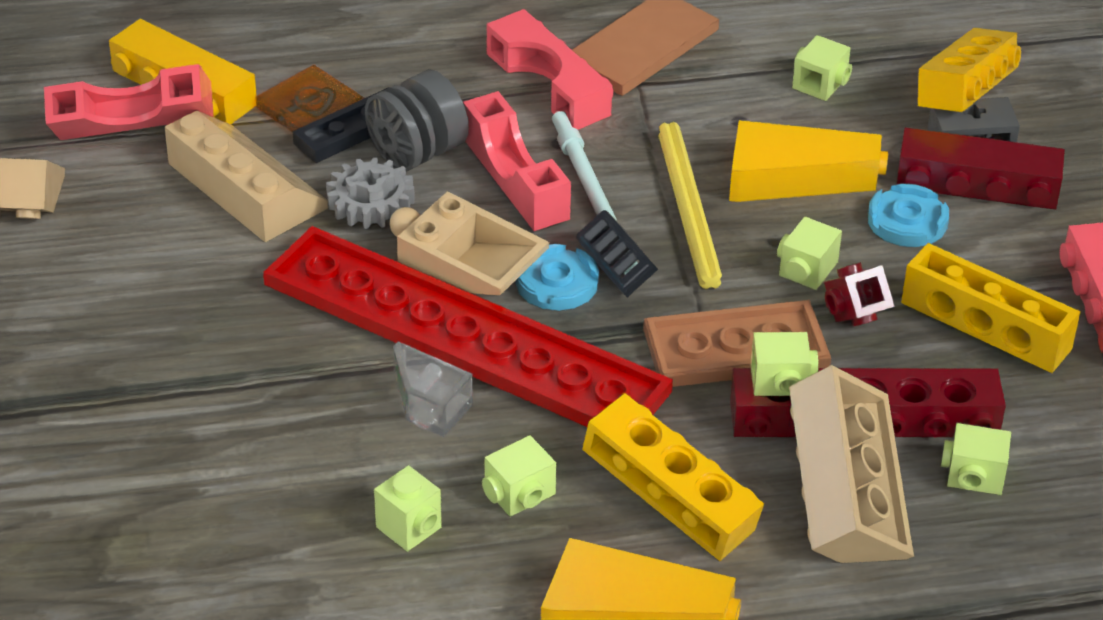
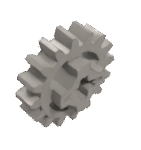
M374 157L370 162L356 159V166L354 167L344 163L341 165L342 173L332 172L331 181L326 183L328 209L335 210V218L337 220L347 217L349 226H353L359 221L363 222L364 229H368L371 224L375 223L383 228L385 227V220L390 219L397 209L410 207V204L415 203L412 175H406V168L404 166L393 169V161L391 160L382 165L378 164V159Z

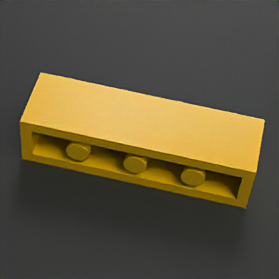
M143 19L137 20L109 39L113 71L140 85L155 79L161 69L199 64L211 81L214 118L231 125L257 106L255 74Z

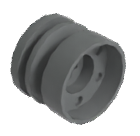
M427 69L401 82L400 86L394 85L368 98L365 105V121L369 135L386 162L388 160L393 161L394 169L404 166L407 172L431 160L433 155L438 156L465 143L469 134L467 113L457 90L445 76L435 70Z

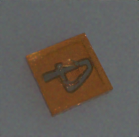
M313 64L259 94L255 99L256 108L293 132L360 101L364 97Z

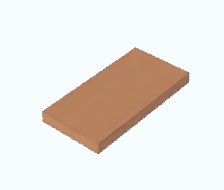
M646 0L572 49V51L580 58L585 59L602 77L607 78L612 84L613 92L623 96L719 30V19L683 0Z
M810 300L644 318L643 330L657 373L673 379V387L732 380L733 368H751L754 332H807L810 350H817L818 368H827L831 365V355Z

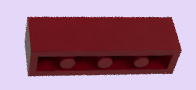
M905 127L896 185L913 184L928 188L938 194L1056 210L1063 179L1065 149Z

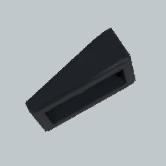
M606 210L601 211L576 235V239L627 298L658 270L621 224ZM637 260L640 261L625 276L621 277V275Z

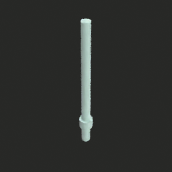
M556 112L552 116V121L558 132L557 141L562 152L565 155H569L596 215L606 210L616 219L583 150L584 141L578 129L572 127L565 112ZM637 261L624 272L625 275L638 264Z

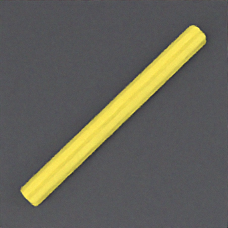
M674 121L670 124L664 122L659 126L660 133L658 136L698 282L703 289L710 287L716 289L721 285L720 278L722 273L680 126Z

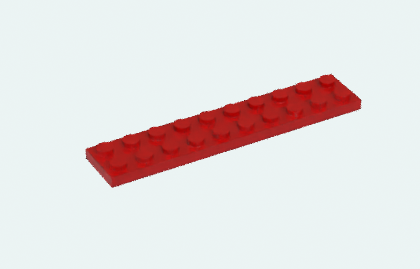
M311 226L263 272L264 285L585 427H588L590 420L624 393L638 404L648 408L652 415L655 414L672 393L673 379L314 226Z

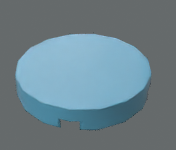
M897 184L891 186L890 191L882 193L881 189L876 192L869 201V226L884 241L895 245L920 247L925 246L927 243L932 244L942 238L948 229L949 207L946 202L942 204L938 200V194L928 188L913 184Z
M551 244L549 249L515 280V284L519 294L530 304L549 310L573 309L588 302L597 292L599 269L595 260L585 251L576 248V252L566 250V245Z

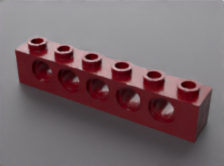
M733 368L730 395L733 436L796 437L794 421L790 412L792 406L791 397L754 396L751 368ZM839 368L888 394L895 437H954L957 423L998 430L1002 429L1006 404L998 368Z

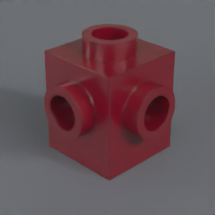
M861 262L836 269L838 277L824 281L826 288L825 303L830 313L834 315L835 322L851 320L853 327L878 320L876 312L894 307L882 265L863 269Z

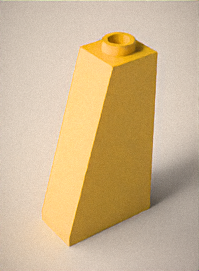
M739 120L731 171L729 201L742 202L876 191L878 175H886L888 151H881L882 135Z
M569 538L542 603L541 620H738L741 599L734 598L736 578Z

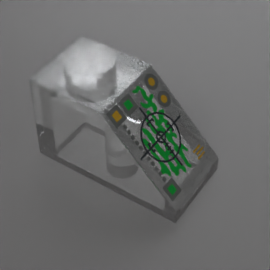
M398 341L393 346L394 378L406 420L421 429H426L445 437L473 405L472 373Z

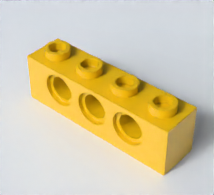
M973 28L919 68L918 106L957 112L965 111L1019 66L1021 47L1017 45V33Z
M927 243L906 267L901 301L904 305L1050 373L1056 370L1073 348L1081 311L930 243Z
M626 393L589 421L582 450L717 560L721 561L755 531L764 503L750 489L743 487L721 470L715 461L707 459L687 443L681 434L672 431L653 416L648 408L638 404Z

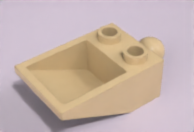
M448 191L421 216L413 208L402 207L397 209L390 218V229L397 237L399 263L474 294L501 295L549 249L548 241Z

